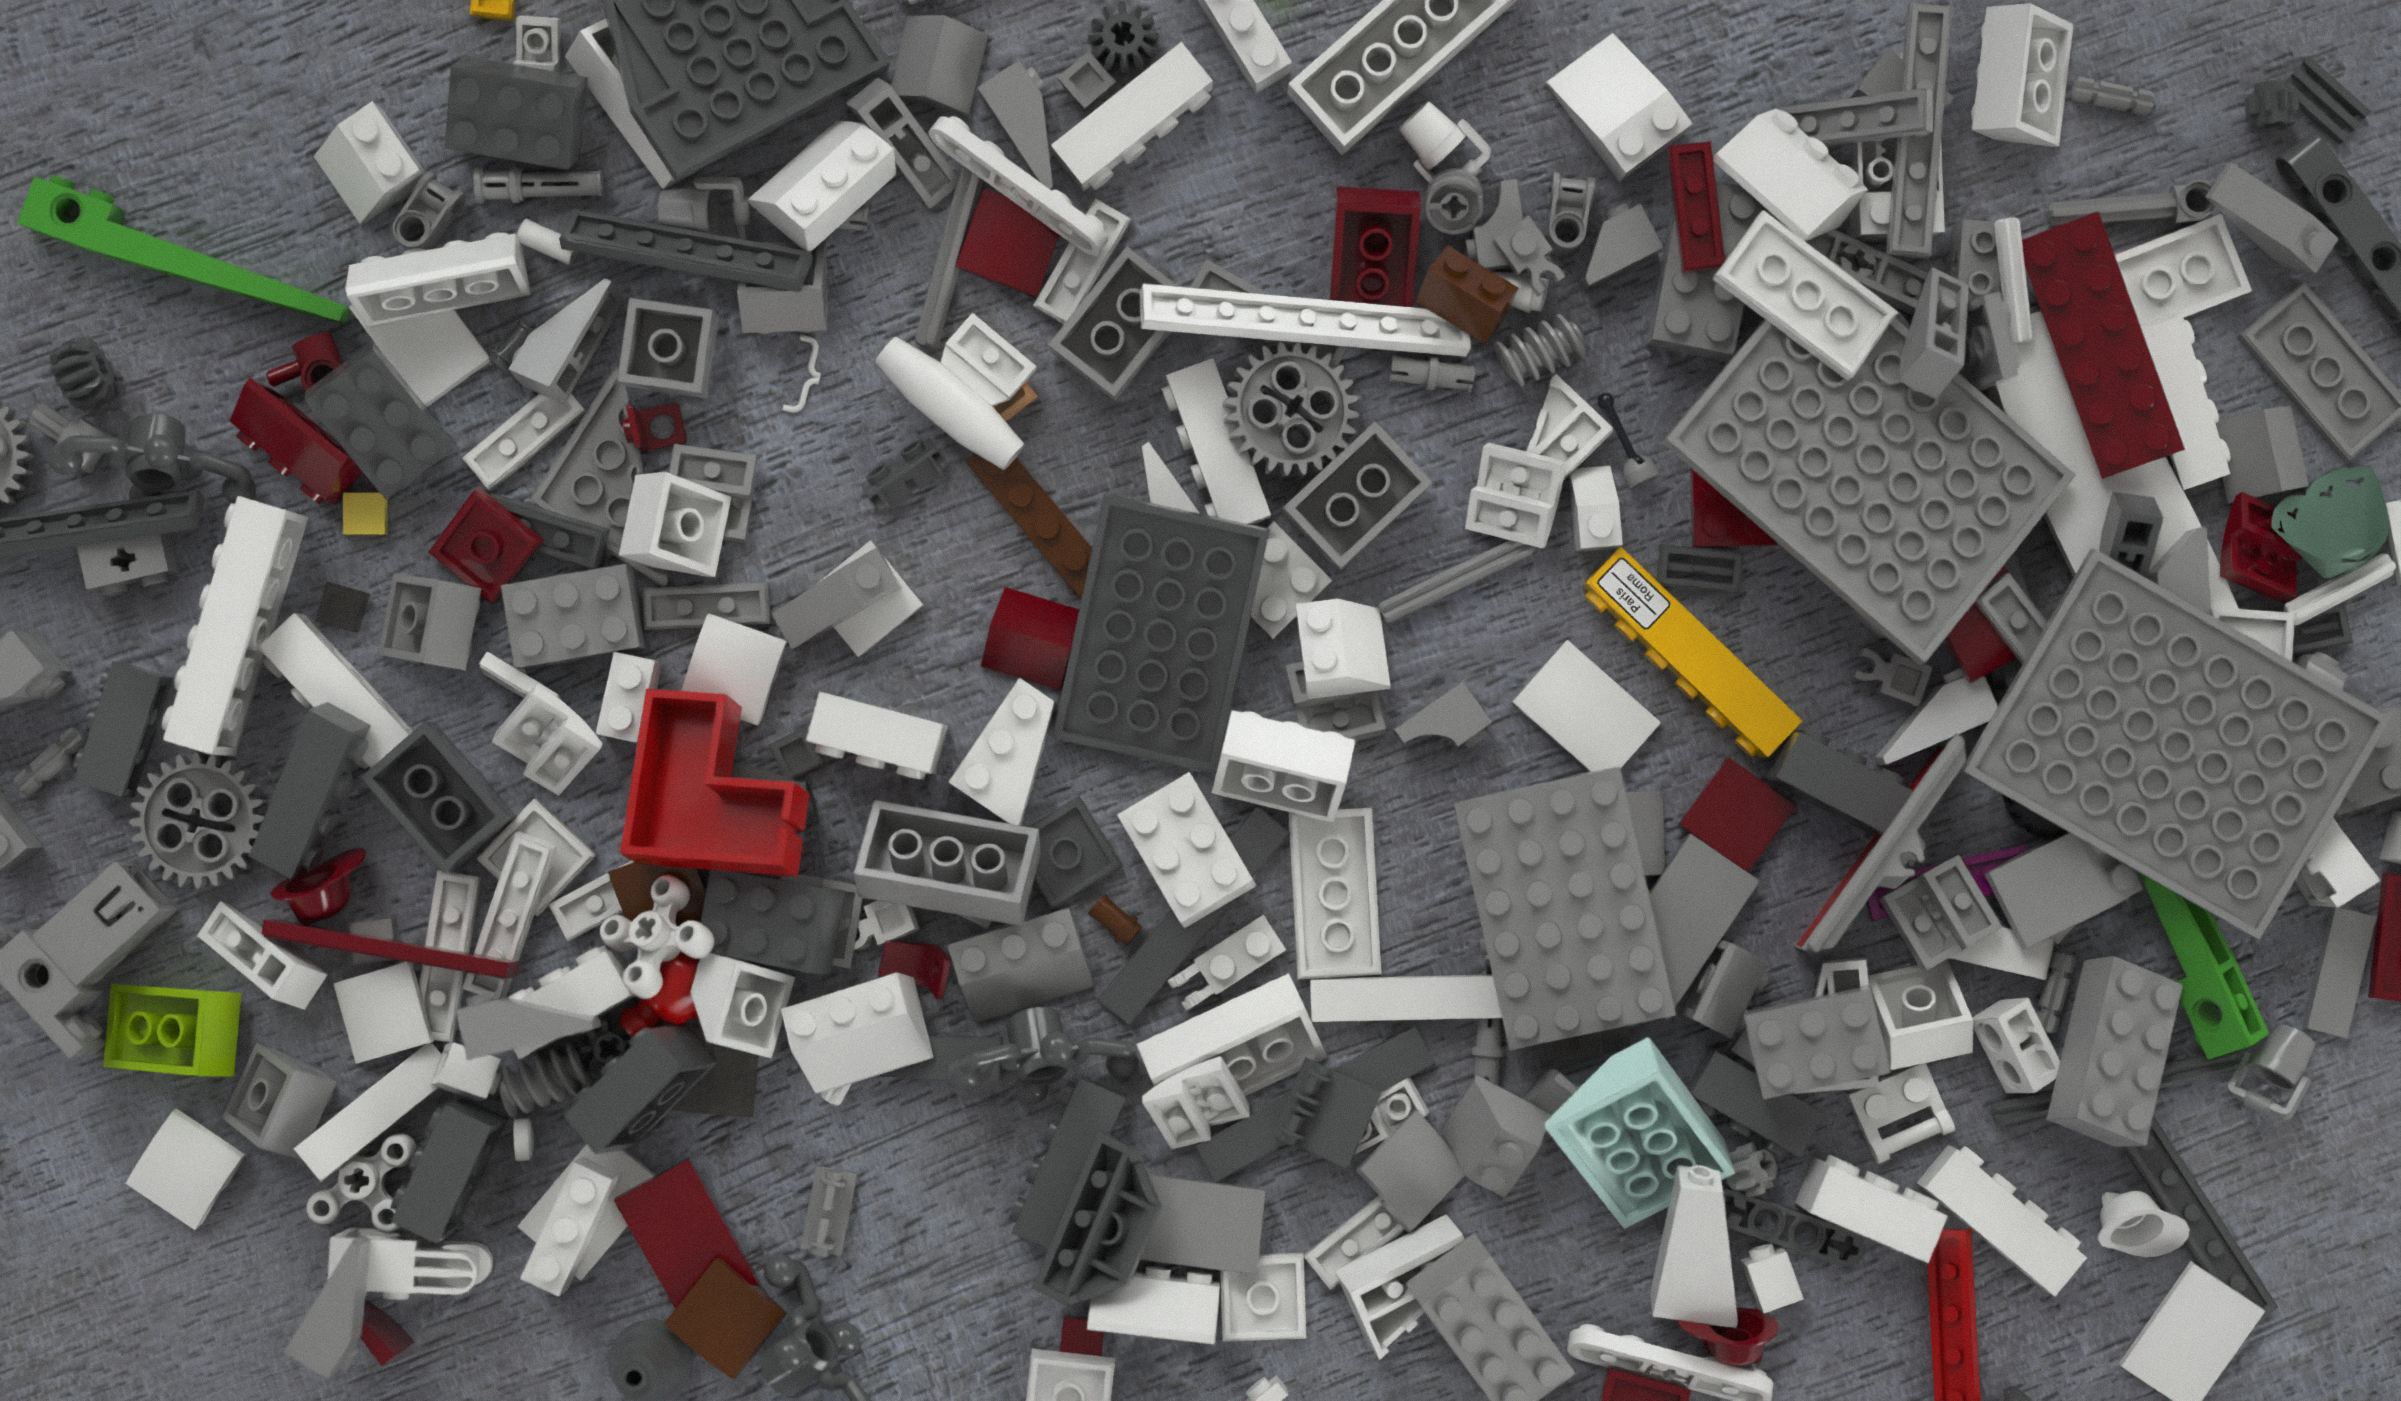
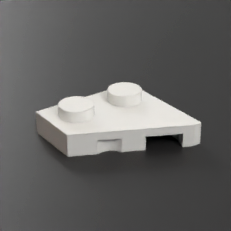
M1555 374L1551 379L1549 391L1536 422V429L1530 440L1527 452L1567 461L1564 475L1565 480L1613 433V427Z

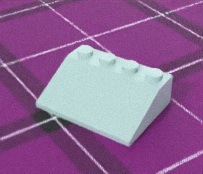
M1649 1037L1611 1056L1544 1123L1548 1133L1624 1229L1669 1207L1678 1165L1687 1167L1701 1165L1711 1170L1720 1171L1721 1180L1735 1174L1723 1136Z

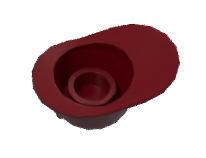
M354 848L342 852L318 865L311 872L308 871L294 879L288 878L272 889L271 896L274 900H286L301 924L307 925L332 917L339 913L348 903L351 894L348 873L363 861L366 851L363 848Z
M1736 1308L1738 1318L1736 1328L1677 1320L1684 1331L1703 1340L1704 1348L1711 1356L1729 1365H1746L1761 1362L1765 1343L1772 1340L1777 1335L1779 1329L1776 1319L1770 1314L1750 1308Z

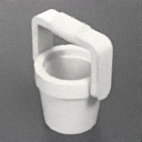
M1429 101L1419 107L1398 129L1420 158L1413 164L1428 182L1435 176L1430 169L1442 161L1466 135L1482 153L1474 160L1470 159L1460 169L1467 170L1477 176L1482 172L1481 166L1489 159L1491 154L1489 145L1464 119H1461L1456 125Z

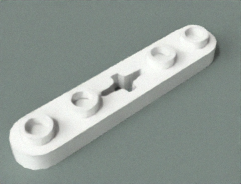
M940 116L930 128L929 136L941 150L1078 249L1090 255H1097L1108 242V236L1105 232L1106 226L1100 219L1091 214H1083L1072 206L1071 200L1064 193L1058 190H1050L1004 157L1003 151L996 144L990 141H982L972 134L967 124L958 117L951 116L948 118Z
M1591 1324L1581 1325L1578 1329L1572 1330L1569 1335L1568 1353L1574 1358L1731 1401H1771L1774 1383L1766 1376L1764 1371L1757 1368L1742 1369L1718 1361L1714 1357L1700 1358L1648 1344L1637 1336L1610 1334L1604 1332L1602 1328Z

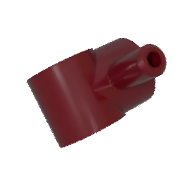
M319 333L296 342L292 345L296 360L267 371L266 377L269 384L275 387L301 376V383L304 389H309L319 381L323 371L327 369L334 370L343 364L332 333Z

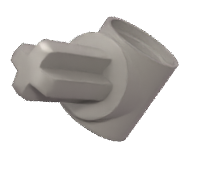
M40 404L30 414V424L57 441V444L75 435L111 436L83 418L71 421L46 404ZM82 452L83 464L80 469L92 473L104 453Z

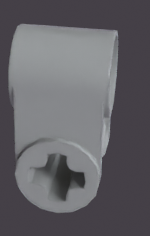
M428 171L417 182L411 197L395 218L393 223L395 239L406 250L414 248L434 249L448 226L462 210L467 197L466 193L461 190L453 191L437 181L436 174ZM433 195H436L437 197H439L440 199H442V200H444V201H440L439 199L435 198ZM416 224L424 225V234L419 240L407 241V232L412 226Z
M1553 172L1548 194V216L1545 239L1553 250L1551 252L1560 257L1574 254L1582 244L1586 235L1588 216L1593 201L1595 178L1588 177L1586 181L1562 178L1560 173ZM1564 225L1570 227L1576 235V240L1572 242L1561 241L1555 234V228Z

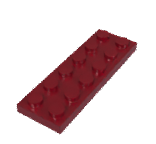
M2100 212L2091 213L2023 239L2024 264L2102 479L2186 450Z

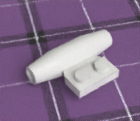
M974 313L966 319L945 343L941 363L898 337L893 338L878 355L875 363L903 396L960 445L1003 470L1015 460L1024 448V442L993 406L1010 400L1035 372L1036 365Z

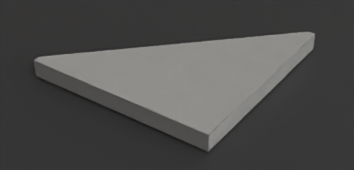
M615 367L529 502L546 510L609 528L610 532L606 550L663 587H667L670 583L667 570L650 567L619 556L635 475L646 474L641 452L634 446V442L627 443L622 419L628 418L626 406L631 404L627 387H624L617 381L619 368Z

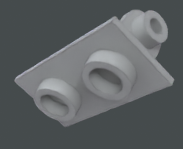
M816 1166L800 1249L810 1250L811 1254L827 1257V1254L842 1256L858 1173Z

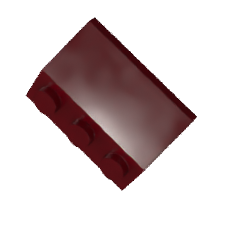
M252 378L245 382L229 421L240 430L236 437L254 451H257L259 447L272 456L268 463L288 478L291 473L304 482L300 489L315 502L320 504L323 500L337 505L342 499L343 493H347L362 475L363 471L335 438L274 388Z

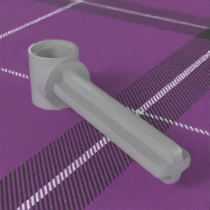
M2196 180L2187 185L2172 186L2170 193L2052 202L2048 205V222L2050 226L2057 227L2099 211L2103 223L2171 217L2173 223L2193 225L2204 220L2216 209L2205 198L2213 185L2203 180ZM2187 194H2195L2201 198L2203 202L2202 212H2195L2188 208L2186 204Z

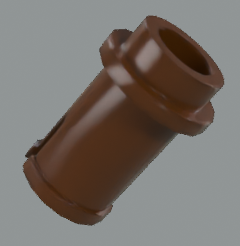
M1106 894L1088 912L1090 917L1092 916L1116 937L1114 941L1117 944L1121 941L1127 946L1142 929V926L1137 922L1139 919L1137 916L1131 918L1111 901Z

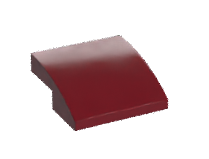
M984 188L981 191L961 244L955 267L989 282H997L1030 297H1037L1060 235L1005 195Z
M2241 492L2234 499L2224 532L2220 560V577L2286 604L2297 598L2296 562L2302 559V557L2273 530L2271 522L2275 506ZM2287 512V515L2293 517L2294 520L2296 519V515ZM2280 521V528H2278V531L2284 533L2282 523Z
M2004 565L1986 588L2005 573H2009ZM1975 603L1970 606L1946 636L1950 644L1948 649L1970 684L2017 658Z
M365 1300L362 1335L360 1338L379 1364L383 1366L415 1342L393 1318L371 1302Z

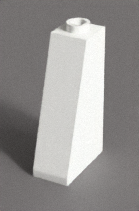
M1701 1165L1691 1167L1677 1166L1650 1290L1653 1317L1731 1328L1737 1327L1738 1318L1720 1171L1711 1170Z

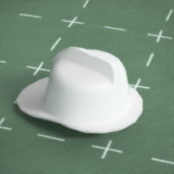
M2131 1191L2123 1194L2106 1192L2102 1195L2103 1207L2100 1212L2102 1229L2099 1231L2097 1238L2101 1246L2117 1249L2134 1256L2156 1257L2174 1251L2188 1239L2190 1229L2186 1221L2176 1215L2162 1211L2148 1194L2142 1191Z

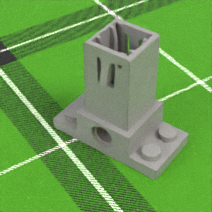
M113 862L40 929L22 930L16 935L7 924L0 922V983L69 1059L96 1055L105 1046V1040L100 1036L103 1030L92 1017L87 1014L82 1016L80 1012L104 991L98 982L177 911V907L135 862ZM119 913L122 915L120 919L116 916Z

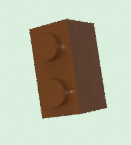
M1447 245L1428 269L1415 302L1486 344L1505 320L1519 288Z

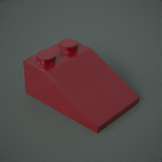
M1336 187L1330 300L1413 308L1421 216L1420 191Z

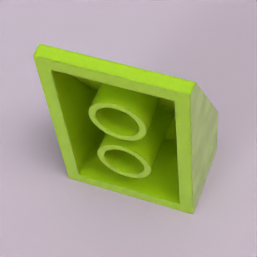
M111 983L103 1067L190 1076L234 1077L242 993Z

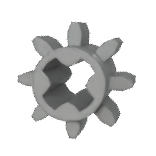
M1754 1142L1736 1147V1151L1729 1153L1735 1174L1727 1177L1726 1181L1733 1190L1740 1191L1745 1189L1747 1198H1752L1764 1194L1765 1189L1773 1187L1771 1180L1776 1178L1777 1165L1769 1151L1765 1149L1756 1151Z

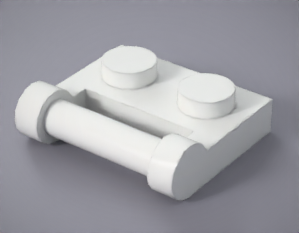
M1926 1063L1906 1067L1879 1079V1087L1860 1088L1846 1093L1869 1149L1878 1164L1889 1160L1890 1154L1938 1133L1944 1136L1955 1131L1952 1118L1944 1106ZM1929 1107L1933 1118L1885 1139L1881 1138L1877 1130L1878 1128Z

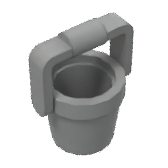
M699 177L694 180V186L665 189L661 191L659 196L658 217L660 225L746 240L749 234L748 224L751 223L748 198L744 196L742 181L736 177ZM716 189H732L734 223L737 225L738 232H717L719 200Z
M2277 1024L2257 1053L2252 1054L2247 1051L2244 1054L2228 1085L2232 1096L2243 1101L2244 1106L2266 1116L2272 1114L2285 1120L2292 1118L2311 1083V1079L2303 1075L2315 1047V1042L2308 1035L2293 1027ZM2248 1069L2267 1083L2280 1089L2294 1092L2286 1108L2275 1104L2274 1100L2251 1090L2248 1092L2239 1088Z

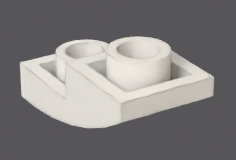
M518 16L516 18V60L513 64L559 72L561 18Z
M1411 1077L1402 1080L1381 1093L1355 1154L1386 1139L1411 1112L1417 1110L1423 1117L1428 1115L1429 1110Z

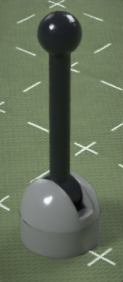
M1610 393L1600 394L1597 400L1598 405L1606 410L1628 456L1623 473L1629 489L1639 488L1660 476L1657 467L1649 457L1636 455L1613 407V396Z

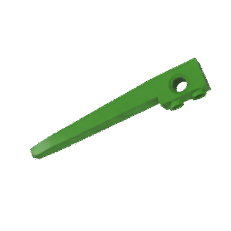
M52 174L49 181L35 176L33 178L17 224L113 260L344 325L347 323L351 310L342 304L122 226L126 211L113 205L115 200L113 196L95 189H90L88 195L74 191L76 183ZM79 204V217L74 222L68 223L66 219L68 209L73 205Z
M2140 873L2184 970L2185 975L2176 980V982L2183 984L2179 1004L2186 1010L2194 1028L2195 1039L2198 1045L2203 1048L2207 1059L2209 1060L2250 1047L2269 1035L2235 957L2213 915ZM2213 1003L2219 1007L2222 1015L2215 1010Z

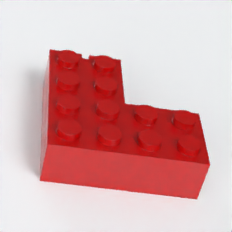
M646 689L620 854L637 864L798 877L803 839L796 835V831L805 830L810 794L795 782L731 778L742 706L727 694Z

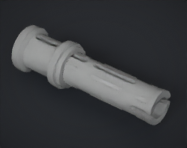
M476 166L474 169L475 200L477 204H484L486 200L511 199L512 203H520L525 200V197L603 196V171L524 172L523 168L518 166H511L509 170H484L482 166ZM575 181L579 183L572 186H545L544 184L545 182ZM525 182H533L535 185L525 186ZM490 183H505L506 186L491 187Z

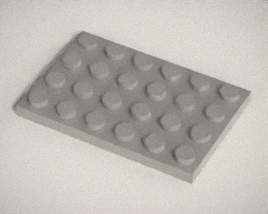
M1620 766L1454 802L1509 1050L1676 1015Z

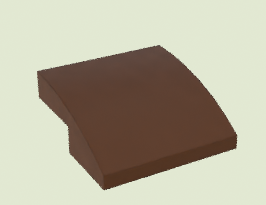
M634 862L608 872L623 914L632 922L639 914L653 910L654 901L651 897V887L654 881L663 875H672L683 881L690 891L688 904L676 914V926L692 920L701 923L707 885L706 882L702 881L699 869L643 865Z
M716 1258L665 1321L664 1325L701 1357L730 1378L736 1379L788 1313L759 1286H752L722 1258Z

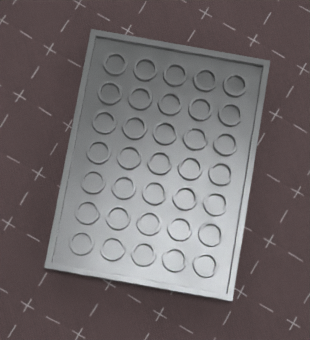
M1896 318L1893 319L1853 378L1848 381L1764 319L1662 443L1918 665L1924 664L2076 474L1959 373L1955 375L1936 399L1923 392L1914 391L1906 384L1900 382L1901 352L1909 330Z
M2090 549L1961 771L2248 935L2260 940L2391 721V718L2100 551Z

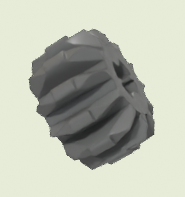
M1121 1L1118 3L1119 13L1114 14L1111 8L1105 6L1102 8V13L1106 21L1099 18L1092 19L1091 26L1097 32L1088 35V43L1098 46L1092 52L1094 58L1100 60L1107 56L1104 64L1105 70L1111 71L1116 62L1120 63L1121 74L1125 75L1128 74L1129 62H1133L1138 70L1144 68V62L1140 55L1154 58L1155 49L1149 44L1158 42L1159 37L1157 32L1149 30L1154 25L1152 16L1140 19L1142 7L1136 5L1131 13L1128 14L1126 13L1125 2ZM1122 31L1130 32L1131 43L1128 44L1127 41H1124L1125 46L1117 45L1115 35L1117 32H1119L1120 36H1122Z
M85 337L76 340L73 338L54 349L53 354L50 355L51 373L55 376L56 385L60 387L63 397L69 400L71 406L85 411L89 408L95 409L106 404V401L114 398V394L117 392V385L114 381L116 375L110 367L111 362L105 357L104 350L99 349L95 341Z

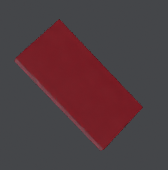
M689 1157L615 1197L614 1202L675 1309L716 1258H722L749 1284L759 1286L766 1293Z

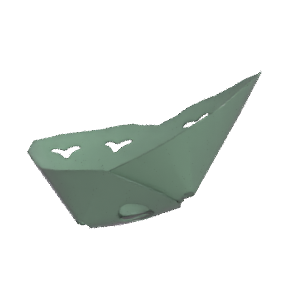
M2353 466L2329 472L2317 478L2305 495L2288 496L2278 503L2273 511L2271 526L2323 578H2331L2370 561L2371 557L2386 541L2389 522L2381 483L2373 469L2369 467ZM2359 478H2363L2357 489L2346 482L2348 479L2357 481ZM2332 486L2331 498L2320 496L2321 492L2328 491V488ZM2297 508L2298 511L2294 520L2293 517L2287 515V512L2293 513L2294 509ZM2280 521L2282 523L2284 533L2278 531V528H2280Z

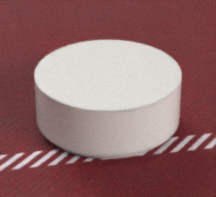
M530 1118L514 1119V1152L516 1161H529L534 1158L533 1122Z

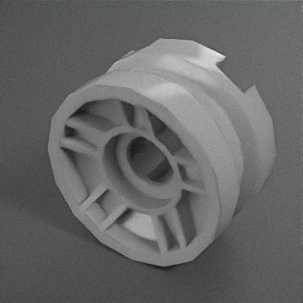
M1445 169L1436 174L1428 184L1425 210L1426 216L1433 227L1442 233L1452 235L1465 233L1474 227L1475 223L1481 218L1484 208L1483 188L1475 175L1464 169ZM1451 196H1458V201L1461 204L1457 207L1448 205Z

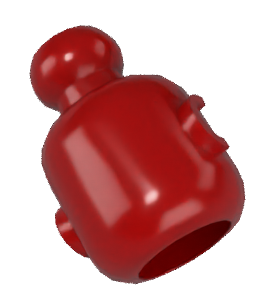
M681 951L674 959L661 962L660 973L663 978L661 990L652 998H640L636 1005L628 1006L620 1014L619 1023L628 1034L633 1037L644 1028H656L662 1020L669 1025L678 1026L684 1024L691 1017L694 1019L698 1017L690 991L700 958L689 957Z

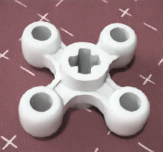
M663 875L654 881L651 887V897L654 901L652 911H645L639 914L633 922L622 915H611L605 919L600 927L601 939L611 949L618 952H627L634 946L637 947V960L626 968L623 982L632 994L643 999L654 997L662 988L661 962L674 959L681 951L692 958H703L711 952L714 946L712 932L702 923L692 920L676 926V914L688 904L690 891L683 881L672 875Z
M404 1133L393 1134L386 1138L382 1143L380 1151L375 1156L365 1157L357 1153L338 1168V1182L333 1188L321 1190L309 1198L307 1203L309 1218L318 1224H328L341 1215L343 1207L349 1201L358 1200L364 1202L369 1207L372 1213V1222L379 1231L389 1233L400 1229V1226L391 1223L385 1217L386 1209H390L393 1213L396 1210L391 1208L393 1198L387 1193L384 1182L386 1174L391 1169L403 1167L411 1162L417 1151L414 1139ZM396 1143L400 1144L403 1148L404 1153L402 1157L397 1156L394 1152ZM364 1170L363 1176L369 1177V1183L360 1187L361 1181H355V1173ZM322 1200L328 1203L329 1213L322 1211L320 1206Z

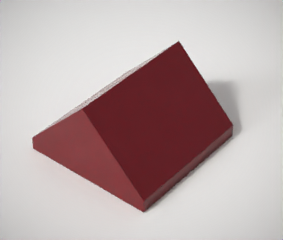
M1005 587L990 623L981 667L1061 690L1067 671L1079 609Z

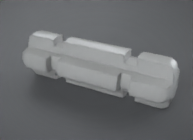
M2078 77L2072 85L2071 99L2083 103L2092 100L2093 105L2126 111L2129 108L2131 113L2148 115L2153 108L2155 94L2142 89L2133 92L2132 87L2104 81L2095 84L2094 79Z
M69 728L59 737L60 742L51 744L29 764L30 769H23L14 778L13 781L17 788L26 795L34 794L43 786V780L48 781L73 759L72 754H77L80 748L85 747L86 736L77 728Z
M2053 952L2049 964V968H2052L2051 973L2047 974V978L2044 980L2038 1006H2041V1010L2036 1012L2045 1032L2049 1034L2057 1032L2060 1018L2057 1017L2058 1011L2062 1012L2071 981L2067 977L2069 973H2073L2076 962L2074 956L2062 952Z

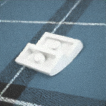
M1487 443L1483 446L1477 486L1471 489L1465 529L1544 548L1556 514L1567 461Z
M708 613L697 640L682 691L727 694L742 706L740 720L758 726L763 719L772 684L777 678L787 641Z
M538 684L534 686L499 727L492 740V743L527 763L523 775L558 796L595 756L603 744L592 729L570 707Z
M404 962L333 983L356 1064L434 1042L414 967L411 962Z
M1222 1056L1188 1067L1163 1080L1142 1096L1145 1108L1171 1149L1211 1140L1210 1126L1250 1117L1249 1102Z
M176 1108L158 1130L125 1184L196 1230L204 1222L220 1192L229 1185L245 1154Z

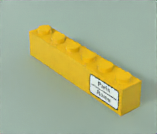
M1622 547L1616 549L1581 585L1588 591L1584 595L1585 599L1600 613L1608 610L1618 620L1614 624L1616 629L1631 642L1637 638L1648 649L1644 653L1647 659L1661 671L1667 667L1678 678L1674 684L1691 700L1697 696L1708 706L1705 714L1720 728L1723 729L1727 725L1738 735L1735 743L1750 757L1753 758L1756 754L1761 758L1769 757L1803 722Z

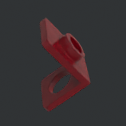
M670 403L638 411L633 405L626 406L628 418L622 419L627 443L634 442V446L641 453L687 442L678 403ZM667 415L673 419L675 429L671 436L660 439L652 434L651 422L655 417Z
M887 940L883 946L878 978L894 973L914 977L916 985L927 986L936 999H943L950 968V959L939 945Z

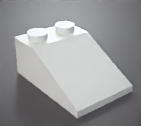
M1613 33L1546 82L1548 88L1619 182L1685 135L1693 124L1670 92Z

